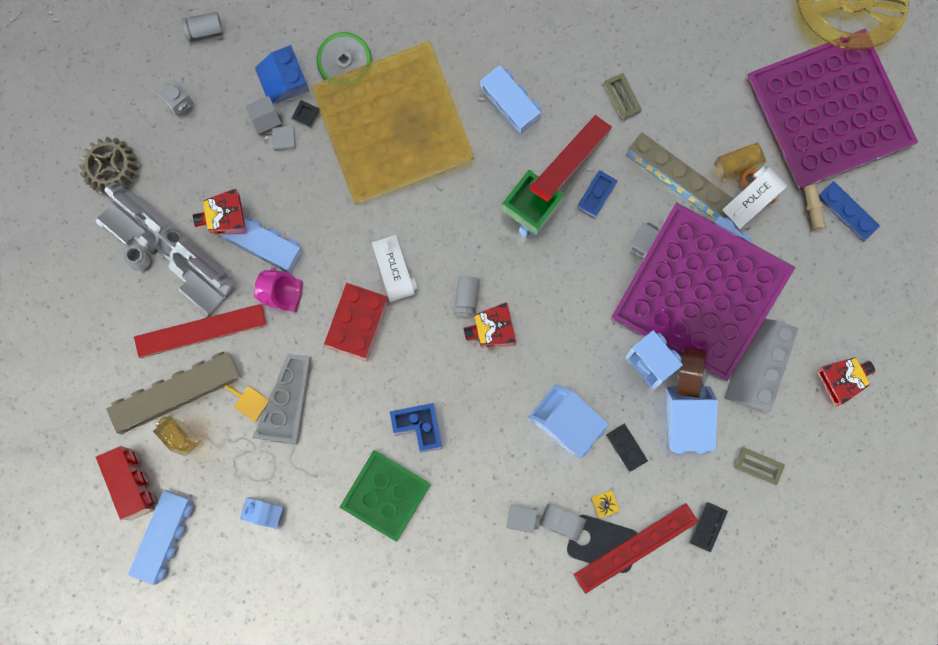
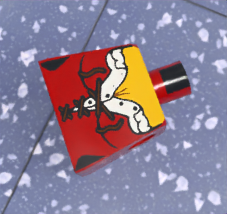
M232 189L204 200V212L193 214L195 227L207 225L211 235L247 234L241 198L237 189Z
M507 302L475 314L474 320L476 325L463 328L465 339L479 338L481 348L516 346V338Z
M853 357L825 365L817 369V372L835 406L838 407L870 385L866 376L875 373V367L871 361L859 364L857 358Z

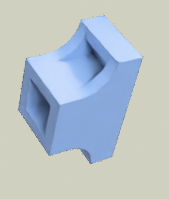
M246 498L240 519L277 529L283 507Z

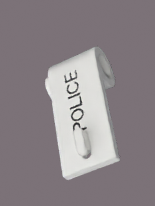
M764 166L761 167L754 174L756 178L722 209L739 229L787 187L785 182L770 166L767 169Z
M394 235L371 242L390 302L415 295L414 290H418L414 277H409L397 236Z

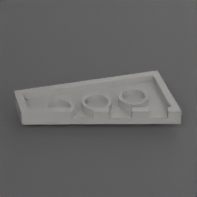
M293 354L287 355L276 385L270 394L267 406L261 415L260 422L252 438L297 444L310 357Z

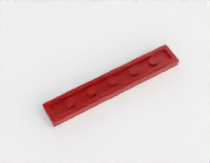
M594 115L531 185L530 190L548 202L610 132L612 126L597 115Z
M261 304L137 335L134 336L138 357L144 358L264 327L267 324Z
M685 503L574 573L573 576L583 592L587 594L698 523V520L688 504Z

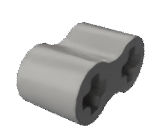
M547 504L539 525L578 541L586 519Z

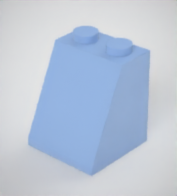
M558 384L554 385L528 416L529 419L571 454L579 458L590 451L591 445L604 434L605 428L609 425L576 393Z
M701 386L699 398L678 395V387H666L667 434L670 451H674L677 454H685L687 451L707 454L709 451H716L718 400L711 387Z

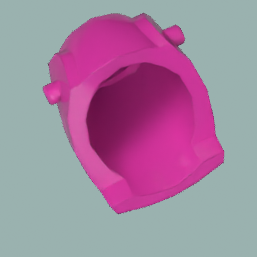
M271 267L270 270H263V272L259 273L255 282L254 298L262 304L276 309L296 311L301 299L303 282L288 272L276 271L275 267Z

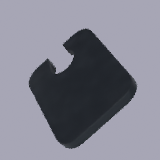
M580 515V517L586 519L583 530L590 534V541L583 546L569 539L567 553L574 559L592 563L638 533L630 528L587 515ZM632 565L624 569L620 573H626L630 571Z

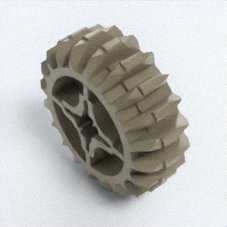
M106 137L105 142L98 138L97 145L90 142L92 148L90 150L84 149L87 155L80 156V159L84 162L79 164V168L83 170L80 175L85 178L84 182L90 185L92 190L98 189L100 194L105 192L107 185L115 182L120 183L127 189V181L130 183L134 181L131 175H137L134 168L139 167L138 163L135 162L137 156L132 154L133 149L127 147L125 141L120 142L118 138H114L112 141L110 137ZM109 152V154L101 156L102 154ZM123 155L124 167L121 170L119 168V163L121 162L120 158ZM98 162L97 174L94 175V164ZM102 162L112 164L115 169L106 167ZM111 176H117L114 179L108 180Z

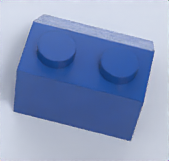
M291 45L271 52L255 67L266 97H270L272 104L276 102L278 104L310 91Z

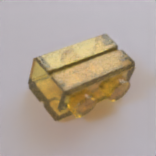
M757 142L719 156L714 165L721 181L725 182L743 175L749 169H760L766 163V158L760 144Z

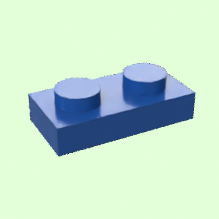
M599 170L577 205V208L596 218L618 180Z

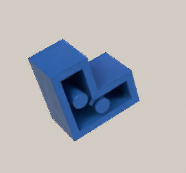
M434 403L390 411L395 436L416 432L421 453L442 449Z

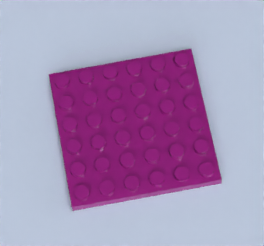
M866 28L760 68L747 75L798 190L918 143Z
M676 202L612 317L645 336L653 330L656 334L659 332L667 341L665 345L670 350H675L681 356L684 353V349H698L707 352L704 368L728 381L795 270V266Z

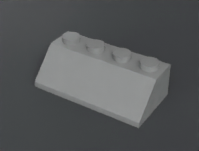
M765 319L734 369L724 399L763 413L772 411L798 327L778 320Z

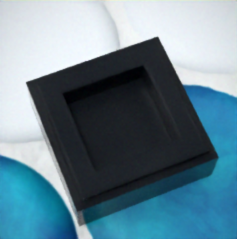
M300 100L291 119L311 129L320 113V108Z

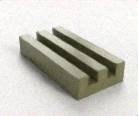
M624 73L604 81V86L621 120L641 112L642 109ZM618 80L621 81L634 109L630 108L617 82ZM612 83H613V85H614V87H615V89H616V91H617V93H618V95H619V97H620V99H621V101H622V103H623V105H624V107H625V109H626L627 112H624V110H623V108H622V106H621V104H620V102H619V100H618V98H617V96H616V94H615V92H614V90H613V88H612V86H611Z
M743 447L734 468L773 485H778L785 464ZM745 455H749L763 462L778 467V470L775 471L771 468H768L754 461L746 459ZM742 463L748 464L762 471L775 475V478L773 479L764 474L742 466Z

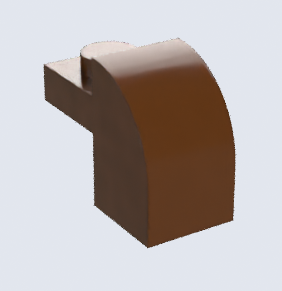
M684 349L681 361L683 366L680 367L678 395L700 397L707 352L698 349Z

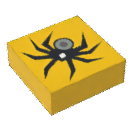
M612 490L591 497L598 519L620 511Z

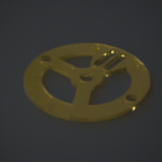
M797 0L803 20L818 37L832 45L856 50L873 48L890 40L903 26L909 11V0H887L903 4L905 8L876 3L874 0H859L857 4H851L848 0H821L817 2L814 0ZM872 7L899 12L903 17L875 12L872 10ZM841 9L849 13H858L865 10L883 24L869 32L849 33L831 26L820 14ZM847 37L849 43H842L840 38Z

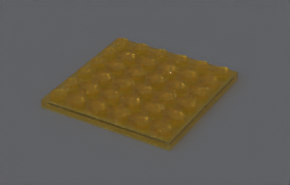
M430 40L311 86L355 204L475 159Z

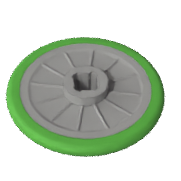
M339 32L329 36L323 41L317 52V67L320 74L328 83L337 87L345 88L359 84L365 79L371 68L372 56L368 45L362 38L353 33ZM343 56L349 59L345 64L339 61Z

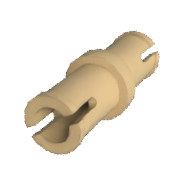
M817 184L803 187L808 205L806 210L810 214L812 229L826 227L822 212L824 206L823 203H820Z

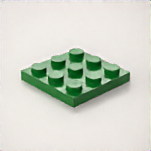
M373 450L339 508L397 542L431 484Z

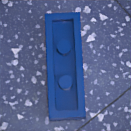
M835 181L819 194L820 201L862 242L866 241L880 227Z

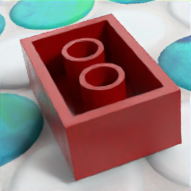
M346 282L324 342L326 348L368 362L389 304L388 296Z
M119 446L96 456L97 463L120 520L132 521L155 511L154 504H156V499L153 493L147 489L148 479L144 471H140L138 466L140 459L136 451Z

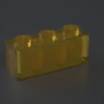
M165 416L160 419L155 425L157 428L153 431L171 452L186 456L201 442L200 438L185 422L172 416L168 418Z

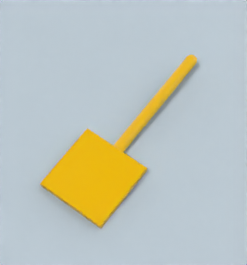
M230 385L224 386L240 398L234 408L256 422L267 406L269 399L250 386L246 388L243 394Z

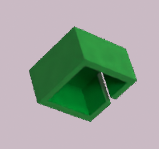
M528 170L502 203V211L537 236L563 202L564 195L557 191L548 202L530 190L531 185L539 176Z

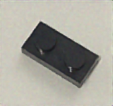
M625 423L605 435L628 473L648 462Z

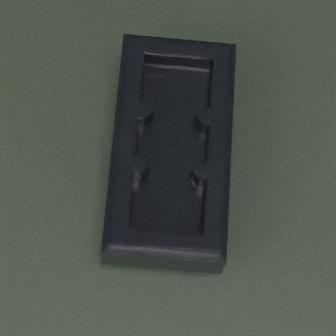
M706 502L689 543L711 552L728 511Z

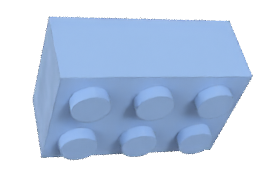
M654 330L634 345L625 356L653 390L683 366L680 362L682 359L675 350L670 351L665 345L667 343L666 339L659 332L656 334Z

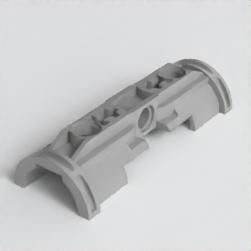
M115 182L107 185L105 192L114 199V202L97 217L96 223L102 229L104 227L108 229L125 245L134 238L151 254L155 249L170 261L168 268L185 282L178 290L200 308V313L206 318L209 317L229 294L233 286V280L224 273L218 262L144 199L132 195L120 183Z

